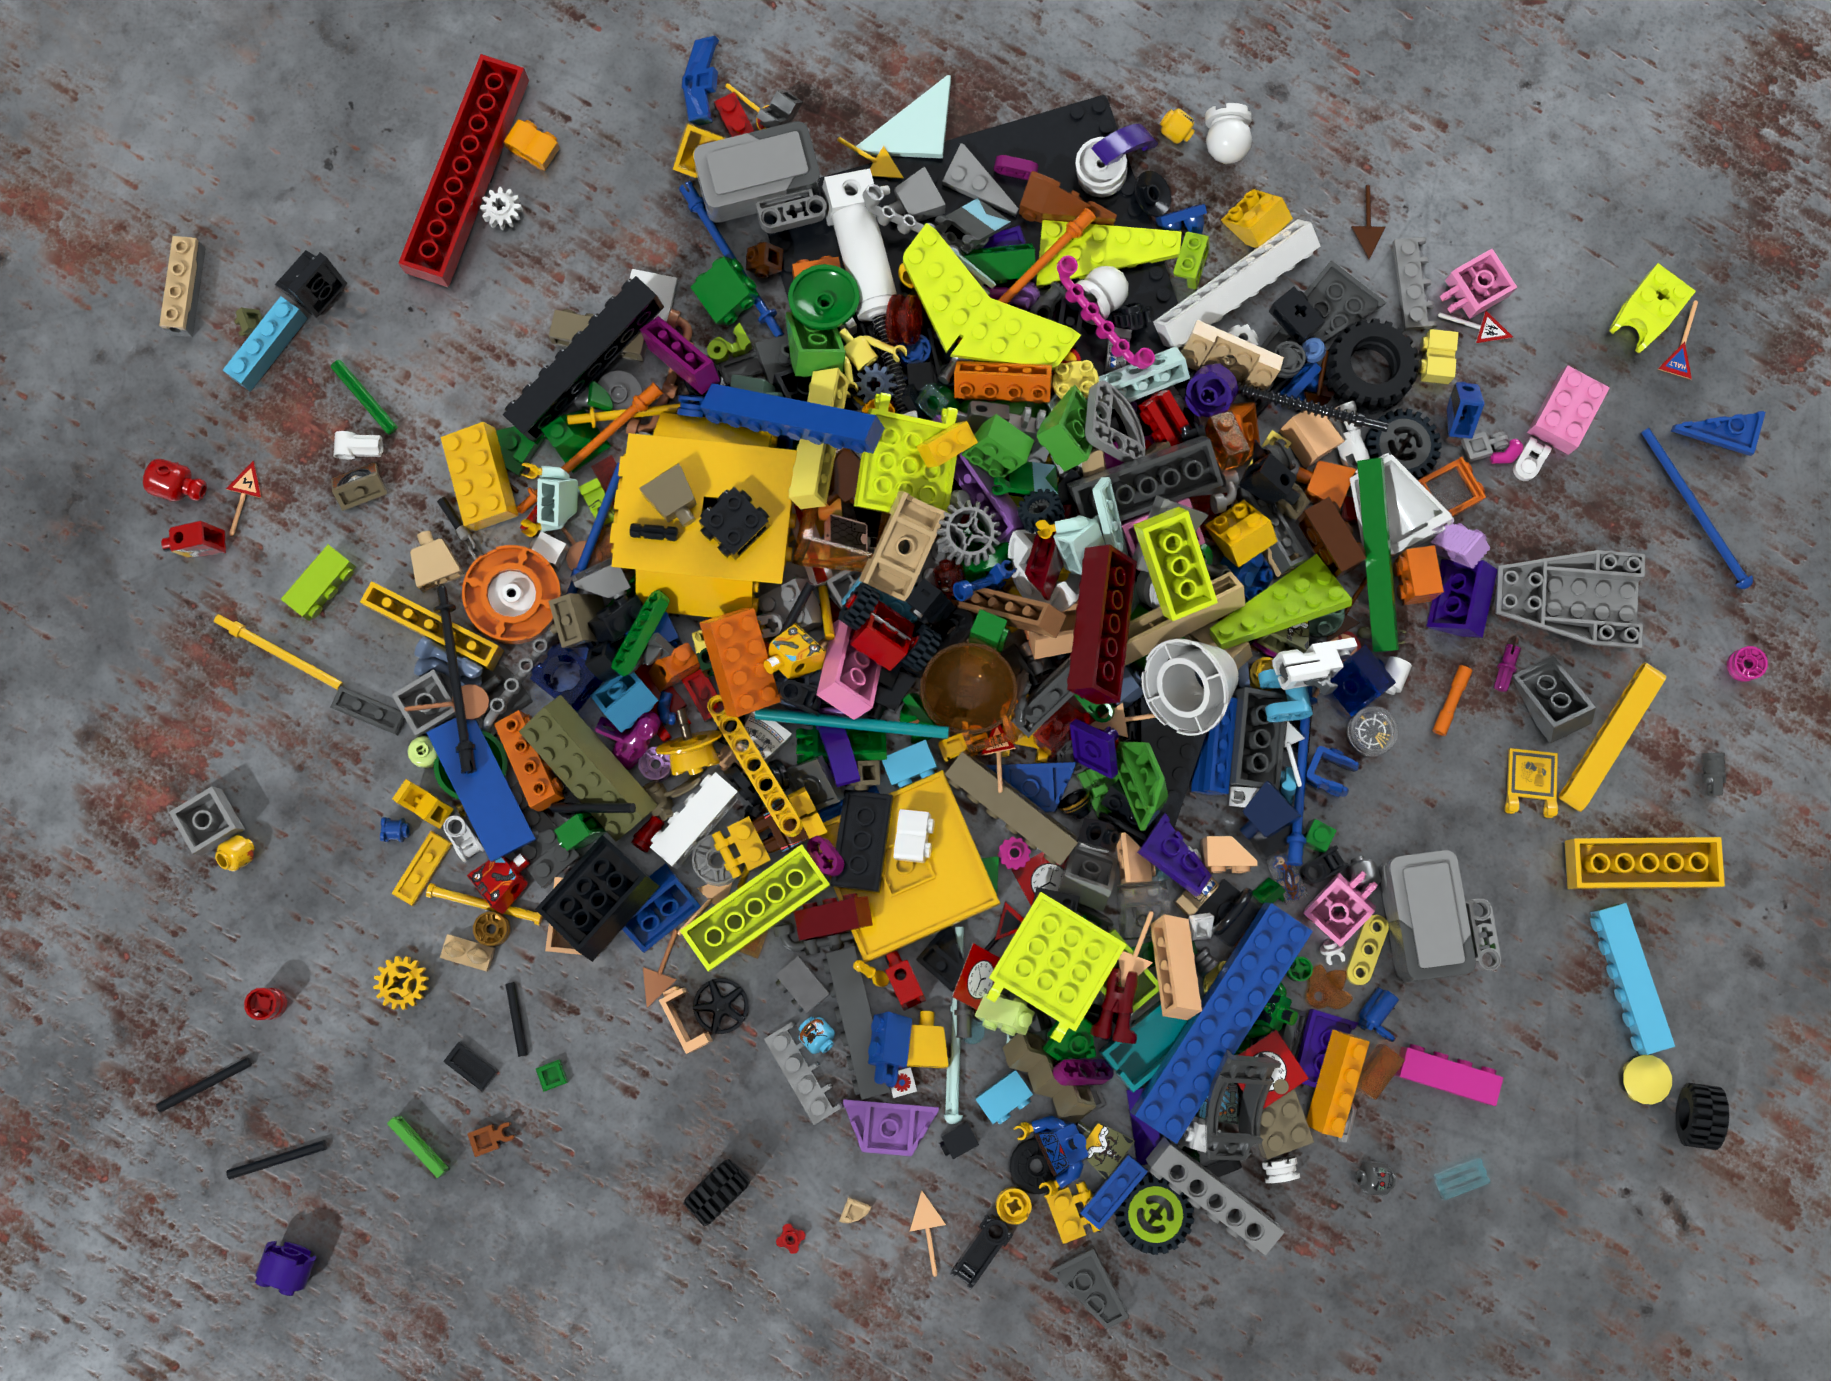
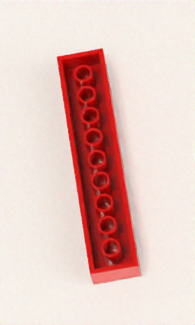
M480 54L398 262L405 274L449 288L483 201L482 197L485 196L504 147L503 141L509 134L527 88L529 79L523 67Z

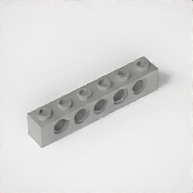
M1165 1136L1146 1158L1147 1163L1151 1167L1149 1171L1159 1180L1165 1178L1169 1181L1168 1186L1179 1195L1183 1192L1188 1196L1187 1200L1197 1209L1203 1207L1207 1210L1206 1215L1217 1224L1220 1221L1226 1225L1225 1229L1235 1238L1241 1236L1245 1239L1244 1244L1256 1253L1259 1250L1264 1255H1267L1285 1233L1275 1220ZM1180 1165L1178 1171L1170 1172L1173 1166ZM1193 1180H1199L1196 1186L1190 1187V1183ZM1218 1194L1216 1200L1209 1201V1198L1212 1195ZM1232 1209H1237L1234 1215L1228 1216ZM1256 1223L1253 1229L1247 1230L1250 1224Z

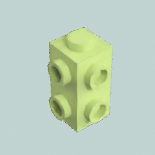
M984 994L975 1014V1017L983 1022L982 1026L993 1031L1000 1028L1002 1032L1011 1036H1015V1033L1026 1035L1035 1014L1034 1011L1027 1007L1028 1003L1015 997L1013 1001L1008 1000V997L1000 994L994 1003L986 998L987 994Z

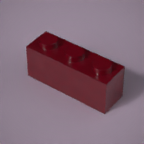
M857 893L843 895V900L837 901V898L822 900L823 905L817 906V902L804 904L802 910L794 911L799 941L873 926L868 896L858 897Z

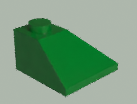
M584 409L562 415L541 429L565 463L600 433L597 426L592 428L591 422L568 425L567 415L586 413ZM606 440L571 472L574 474L611 448L609 442Z

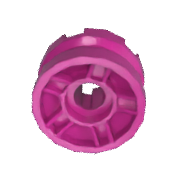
M1747 646L1734 651L1727 660L1729 674L1740 682H1748L1761 677L1768 667L1765 653L1754 646ZM1744 661L1750 663L1748 668L1745 667Z

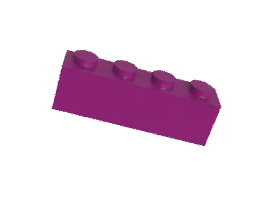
M659 316L640 329L648 349L701 395L709 389L711 383L717 384L720 382L713 361Z

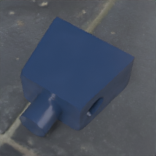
M1266 781L1242 811L1249 821L1239 830L1248 840L1253 838L1259 831L1266 838H1270L1299 820L1302 816L1270 781Z

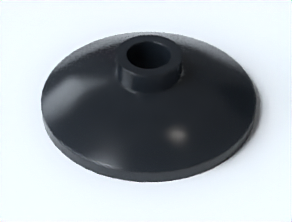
M1145 171L1137 177L1135 196L1141 209L1153 217L1164 215L1169 210L1171 204V193L1165 179L1154 171Z

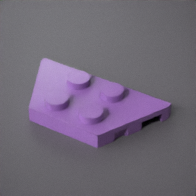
M843 1099L844 1107L861 1151L867 1153L912 1156L939 1111V1107Z

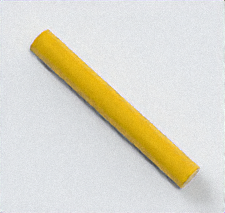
M821 585L818 588L825 639L833 640L835 635L828 588L825 585Z

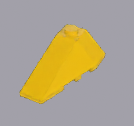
M686 123L673 170L697 178L694 150L699 145L726 138Z

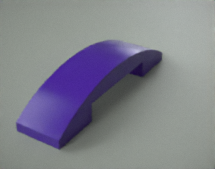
M1132 124L1106 136L1094 144L1091 149L1107 166L1118 162L1124 154L1140 148L1143 151L1155 148L1158 142L1143 125Z
M825 704V705H821L820 708L834 707V706H832L831 704H830V705ZM816 726L830 762V769L836 787L859 782L860 776L846 730L844 728Z

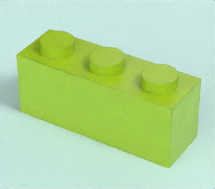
M327 544L281 600L303 618L310 621L321 613L322 606L327 600L335 597L338 587L352 577L356 566Z

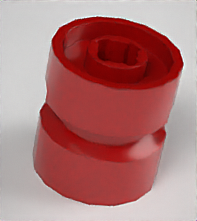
M256 988L246 996L244 1001V1009L247 1015L255 1020L279 1018L287 1007L285 994L276 988Z

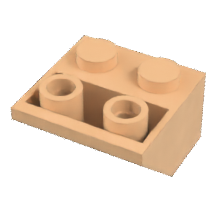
M1207 836L1200 840L1202 863L1210 874L1226 872V869H1232V873L1250 872L1251 868L1258 866L1257 860L1232 836Z

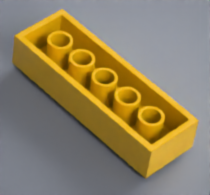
M1721 837L1574 838L1565 841L1567 889L1725 887Z

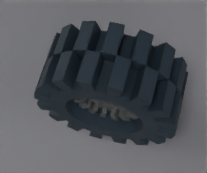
M1038 489L1036 494L1034 491L1030 492L1031 496L1025 495L1023 497L1024 501H1020V507H1017L1018 515L1025 530H1028L1031 534L1035 531L1036 535H1038L1037 531H1040L1035 525L1037 521L1046 520L1049 525H1053L1055 521H1060L1065 517V510L1058 494L1055 491L1051 492L1050 489H1045L1044 492L1042 489Z

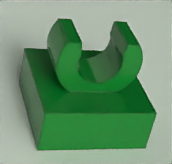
M1268 877L1253 891V897L1261 904H1273L1277 899L1284 902L1283 894L1286 891L1280 884Z

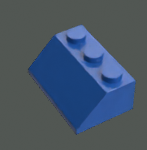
M666 863L649 876L660 887L622 928L624 933L643 953L701 907Z

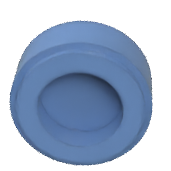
M1310 338L1302 345L1306 361L1310 363L1322 360L1326 354V347L1319 338Z

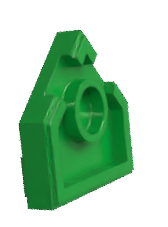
M515 426L496 430L506 469L520 477L526 468L522 464L530 462L545 437L541 435L534 443Z
M1085 1017L1076 1032L1068 1028L1060 1043L1050 1037L1059 1021L1047 1033L1050 1039L1043 1047V1050L1059 1062L1065 1059L1096 1057L1094 1038L1090 1034L1093 1023Z

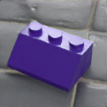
M1441 559L1439 569L1444 592L1432 601L1426 627L1461 637L1483 638L1497 569L1484 560L1478 561L1474 568H1470L1449 559Z

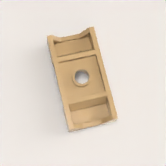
M1199 320L1195 322L1184 347L1179 349L1186 359L1188 368L1197 371L1200 365L1206 366L1220 363L1233 373L1236 380L1241 382V385L1247 383L1249 387L1254 385L1256 389L1260 386L1261 390L1268 389L1281 370L1284 357ZM1227 355H1232L1235 358H1229Z
M899 491L889 512L891 516L872 558H868L859 581L906 602L905 600L911 594L937 536V529L941 527L939 520H944V512L946 511L926 504L904 491ZM902 540H907L910 544V549L905 554H902L898 549V545Z

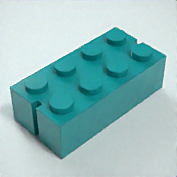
M1159 1000L1130 1024V1029L1137 1034L1136 1044L1112 1040L1098 1051L1108 1064L1116 1070V1074L1127 1088L1135 1092L1153 1077L1189 1019L1183 1020L1163 1016L1161 1001Z

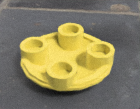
M1089 360L1061 363L1055 369L1052 387L1055 394L1062 399L1068 390L1076 385L1087 399L1090 387L1099 382L1097 370L1093 367V363Z
M1640 1055L1624 1064L1623 1084L1632 1100L1642 1104L1653 1105L1661 1102L1669 1095L1672 1087V1075L1669 1067L1661 1059L1653 1055Z

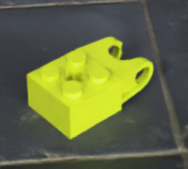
M1657 263L1621 306L1609 328V332L1614 334L1623 326L1635 328L1639 334V341L1635 351L1641 353L1672 323L1696 291Z

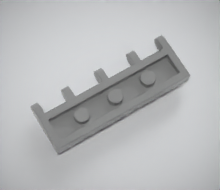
M1425 237L1394 239L1392 242L1402 324L1405 331L1437 327L1436 321H1428L1427 309L1434 307V301L1425 300L1424 287L1432 285L1431 279H1423L1421 265L1429 263L1428 257H1420L1419 245L1426 243Z
M792 1021L764 1038L813 1125L844 1106L842 1103H838L834 1107L831 1105L824 1092L831 1089L832 1085L829 1083L824 1087L820 1086L812 1070L820 1065L818 1061L811 1066L806 1062L799 1050L804 1045L802 1043L796 1045L788 1031L796 1026L795 1022Z

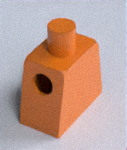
M1318 461L1312 471L1299 467L1296 473V481L1307 485L1304 493L1311 503L1317 504L1330 497L1331 501H1335L1341 509L1350 486V478L1354 476L1356 469Z

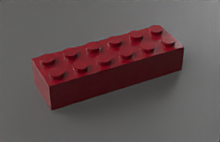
M1110 544L1085 548L1082 560L1083 567L1079 584L1078 605L1076 607L1077 615L1073 631L1074 638L1070 654L1071 662L1067 678V690L1095 705L1120 703L1137 561Z

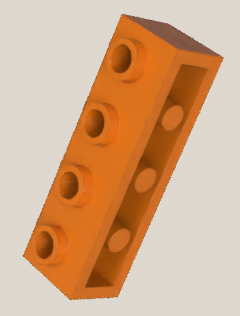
M956 361L954 398H961L963 400L985 399L987 401L1008 400L1010 402L1030 401L1038 404L1050 402L1052 365Z
M518 710L494 723V726L529 807L541 812L550 807L552 803L565 799L562 793L564 787L560 779L555 777L553 770L519 733L533 717Z

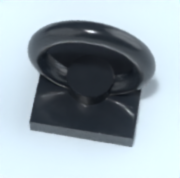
M1222 879L1219 887L1194 915L1211 913L1214 916L1212 934L1221 939L1230 948H1233L1261 908L1251 901L1253 891L1250 888H1245L1240 892L1227 880Z

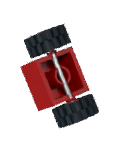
M860 583L854 592H851L850 597L846 599V603L842 606L838 616L840 621L855 630L850 645L889 671L900 661L917 672L922 670L923 666L928 664V660L932 659L933 653H936V648L940 645L941 635L925 624H922L920 628L918 627L914 633L915 624L879 600L880 593L865 583Z

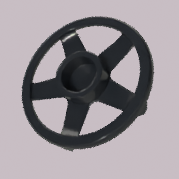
M726 978L712 979L703 984L697 991L693 1002V1012L697 1022L705 1030L714 1034H726L734 1031L744 1022L748 1013V998L743 988L736 982ZM716 983H728L736 987V989L726 996H722ZM709 986L713 998L712 1001L698 1004L701 993ZM740 994L744 1000L742 1015L731 1007V1003ZM698 1011L713 1013L711 1027L702 1021ZM725 1015L738 1021L728 1029L719 1030L720 1023Z

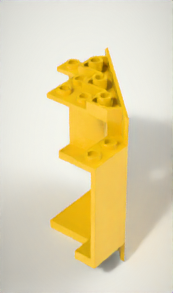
M660 413L653 435L628 433L626 454L620 456L618 476L621 477L619 478L618 490H616L614 510L616 511L614 523L611 526L610 543H613L611 553H613L611 567L636 569V595H638L642 604L644 605L652 592L660 590L670 599L669 605L665 610L667 613L714 618L741 608H754L755 612H758L759 598H755V592H759L760 582L782 584L786 564L792 560L793 548L788 547L790 530L791 528L795 529L796 514H792L793 501L789 498V487L792 482L797 450L777 448L778 436L765 431L754 432L746 427L740 426L735 428L722 422L715 424L706 417H692L671 413ZM678 463L684 472L697 503L696 506L689 509L696 520L686 527L682 526L678 518L667 522L645 499L639 489ZM733 487L739 492L744 490L752 498L750 503L756 509L760 506L770 516L768 518L770 527L736 560L731 555L728 558L725 557L717 548L719 544L714 539L709 541L701 533L702 527L699 523L704 497L719 498L725 490L730 491ZM637 523L642 526L648 524L664 526L665 528L668 526L677 527L678 539L677 541H667L666 538L664 540L645 539L643 536L641 538H633L629 532L630 525Z

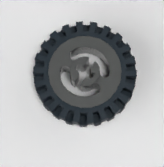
M1402 408L1397 409L1395 412L1391 410L1378 419L1389 423L1387 432L1370 428L1366 434L1367 438L1364 444L1370 459L1378 458L1387 453L1394 456L1401 448V443L1407 435L1411 438L1403 447V452L1396 459L1419 480L1431 471L1437 463L1436 460L1440 457L1441 452H1438L1442 448V442L1438 443V440L1441 438L1440 433L1435 434L1434 430L1437 427L1435 424L1431 426L1428 424L1431 419L1427 416L1422 419L1420 417L1422 415L1421 412L1417 411L1415 414H1412L1413 409H1407L1405 412H1402ZM1405 458H1409V459H1410V461H1403V460H1404Z

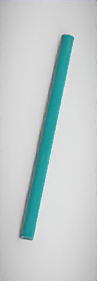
M768 708L755 711L756 720L943 739L949 738V727L867 718L853 720L847 716L819 714V717L806 712Z

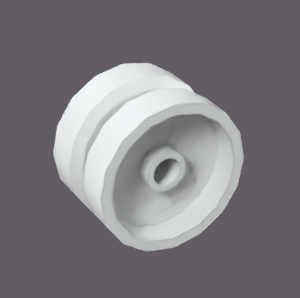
M1097 137L1090 139L1082 145L1077 153L1075 164L1078 183L1082 189L1091 196L1103 198L1115 194L1124 185L1127 177L1126 154H1124L1118 162L1106 166L1091 149L1094 144L1105 138Z

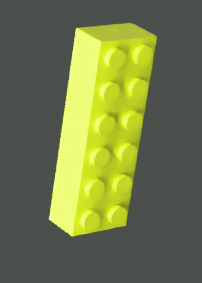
M801 844L685 926L680 932L704 967L710 972L830 887V884Z

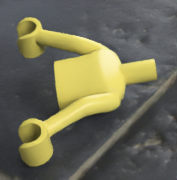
M846 328L839 332L841 338L846 343L844 346L846 351L844 371L845 376L849 380L848 388H854L857 393L858 385L853 380L851 363L858 372L865 370V366L872 365L878 359V355L870 345L893 354V359L896 362H900L899 357L896 355L898 351L903 352L907 356V349L903 345L894 347L867 335L853 338ZM847 391L846 397L851 398L850 393Z

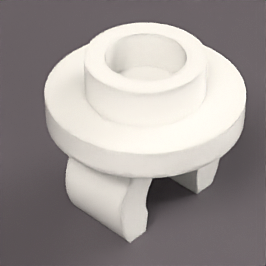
M1332 939L1323 942L1320 952L1326 956V961L1329 965H1332L1331 957L1335 954L1340 956L1342 962L1345 961L1344 944L1340 947Z

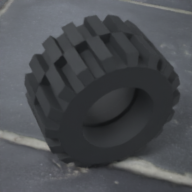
M1686 1083L1679 1094L1676 1106V1130L1680 1142L1684 1146L1718 1150L1726 1138L1729 1126V1104L1726 1093L1721 1087Z
M730 1159L724 1160L691 1191L683 1204L703 1226H707L749 1186L750 1180Z

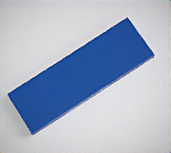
M454 718L426 733L490 862H494L535 841L536 838L476 719L466 720L469 740L476 746L474 757L477 772L461 774L459 753H456L455 749L459 743L457 721Z

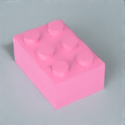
M1567 365L1555 379L1527 433L1567 455L1571 454L1579 447L1610 387Z

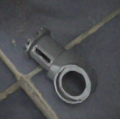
M1052 282L1050 289L1043 296L1040 295L1038 297V300L1031 306L1029 312L1037 315L1038 311L1043 308L1045 311L1044 318L1052 320L1053 312L1056 309L1055 306L1062 298H1066V289L1063 286L1060 287L1058 282Z

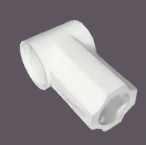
M348 431L335 432L333 454L335 458L352 460L355 457H381L383 453V441L380 435H357Z

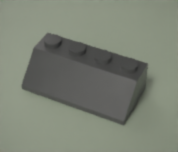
M1249 687L1235 689L1232 697L1238 700L1229 786L1261 788L1266 781H1270L1279 790L1286 721H1267L1265 707L1273 703L1287 702V696L1283 693Z

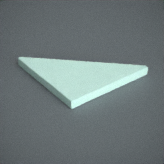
M947 75L856 147L869 155L878 156L884 145L890 156L943 158L951 75Z

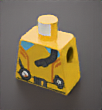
M795 623L771 641L768 651L769 659L764 661V668L769 674L779 670L788 679H794L822 669L826 650Z

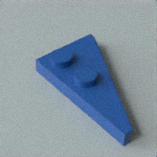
M1758 411L1754 414H1737L1732 417L1723 416L1706 419L1705 421L1683 422L1682 424L1673 425L1671 432L1752 456L1756 450L1766 412Z

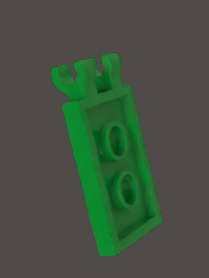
M813 725V729H797L796 738H804L797 739L796 754H803L797 755V764L821 755L826 763H830L816 726ZM845 729L855 761L887 760L886 733Z

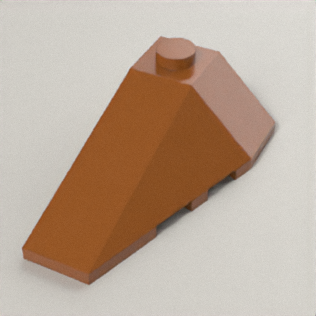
M1035 171L1031 172L1019 208V214L1024 219L1042 223V220L1073 222L1085 208H1088L1096 216V219L1091 224L1115 225L1117 217L1115 213L1093 201L1084 202L1079 197V193L1074 190L1067 192L1059 187L1061 183Z

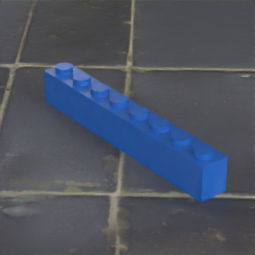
M711 383L700 406L706 418L715 424L722 422L735 428L741 426L754 432L765 431L774 436L785 435L794 440H809L817 445L821 443L829 444L837 449H842L843 447L857 453L868 452L873 454L885 429L876 415Z

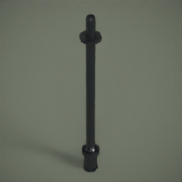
M439 585L437 587L439 606L434 607L433 610L435 613L441 614L459 735V743L455 749L456 753H459L461 774H466V772L470 774L477 772L474 757L476 746L469 740L450 612L455 611L456 606L449 604L446 586Z

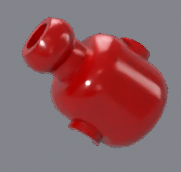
M154 459L148 464L143 475L145 491L150 495L169 501H180L186 495L194 501H199L204 498L207 491L206 482L198 478L192 479L190 469L179 464V462L174 463L165 459Z

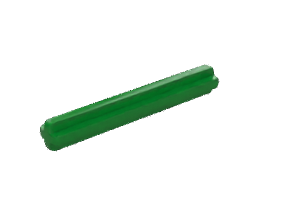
M336 360L332 363L331 369L388 435L395 432L398 428L397 425L341 360Z

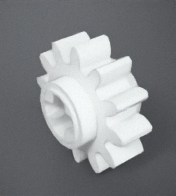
M499 187L496 194L490 189L489 194L491 197H482L486 205L480 206L481 211L484 213L482 215L484 221H489L492 228L499 224L501 230H504L507 223L510 227H514L512 220L519 221L520 217L517 212L523 211L522 206L519 204L520 199L518 195L513 196L511 189L504 193L502 188Z

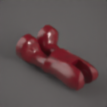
M1113 967L1108 976L1106 995L1101 1005L1103 1009L1100 1019L1092 1025L1090 1034L1104 1039L1112 1038L1113 1041L1136 1044L1137 1034L1130 1029V1018L1133 1013V1001L1138 985L1137 972L1129 971L1125 987H1120L1121 969ZM1114 1013H1119L1116 1027L1113 1033V1015Z

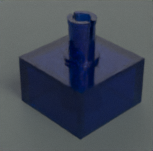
M1366 645L1343 661L1344 667L1333 678H1330L1331 683L1338 685L1332 694L1351 717L1396 683L1385 669L1383 661L1376 658Z

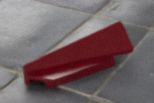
M1072 504L1063 505L1065 517L1061 520L1076 517ZM1056 531L1048 539H1043L1039 535L1035 536L1025 570L1027 579L1042 594V597L1048 601L1051 598L1064 565L1053 537L1057 533Z

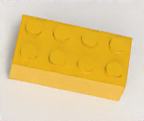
M480 422L440 437L464 527L478 531L519 516L495 427L485 422Z

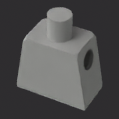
M925 167L894 189L896 202L888 205L899 215L909 214L913 216L916 222L945 214V203Z

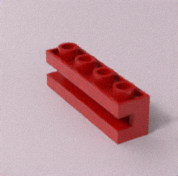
M1170 390L1159 391L1138 406L1141 412L1140 417L1151 428L1153 432L1152 437L1155 442H1169L1171 446L1183 443L1180 436V428L1189 423Z

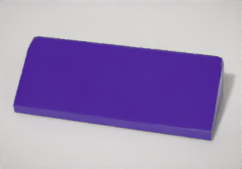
M1146 1087L1139 1088L1135 1092L1126 1090L1129 1112ZM1130 1113L1136 1160L1141 1165H1148L1146 1158L1161 1141L1160 1133Z

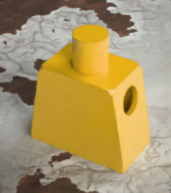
M920 1011L919 1025L911 1026L907 1067L948 1069L944 1027L934 1026L935 1012Z

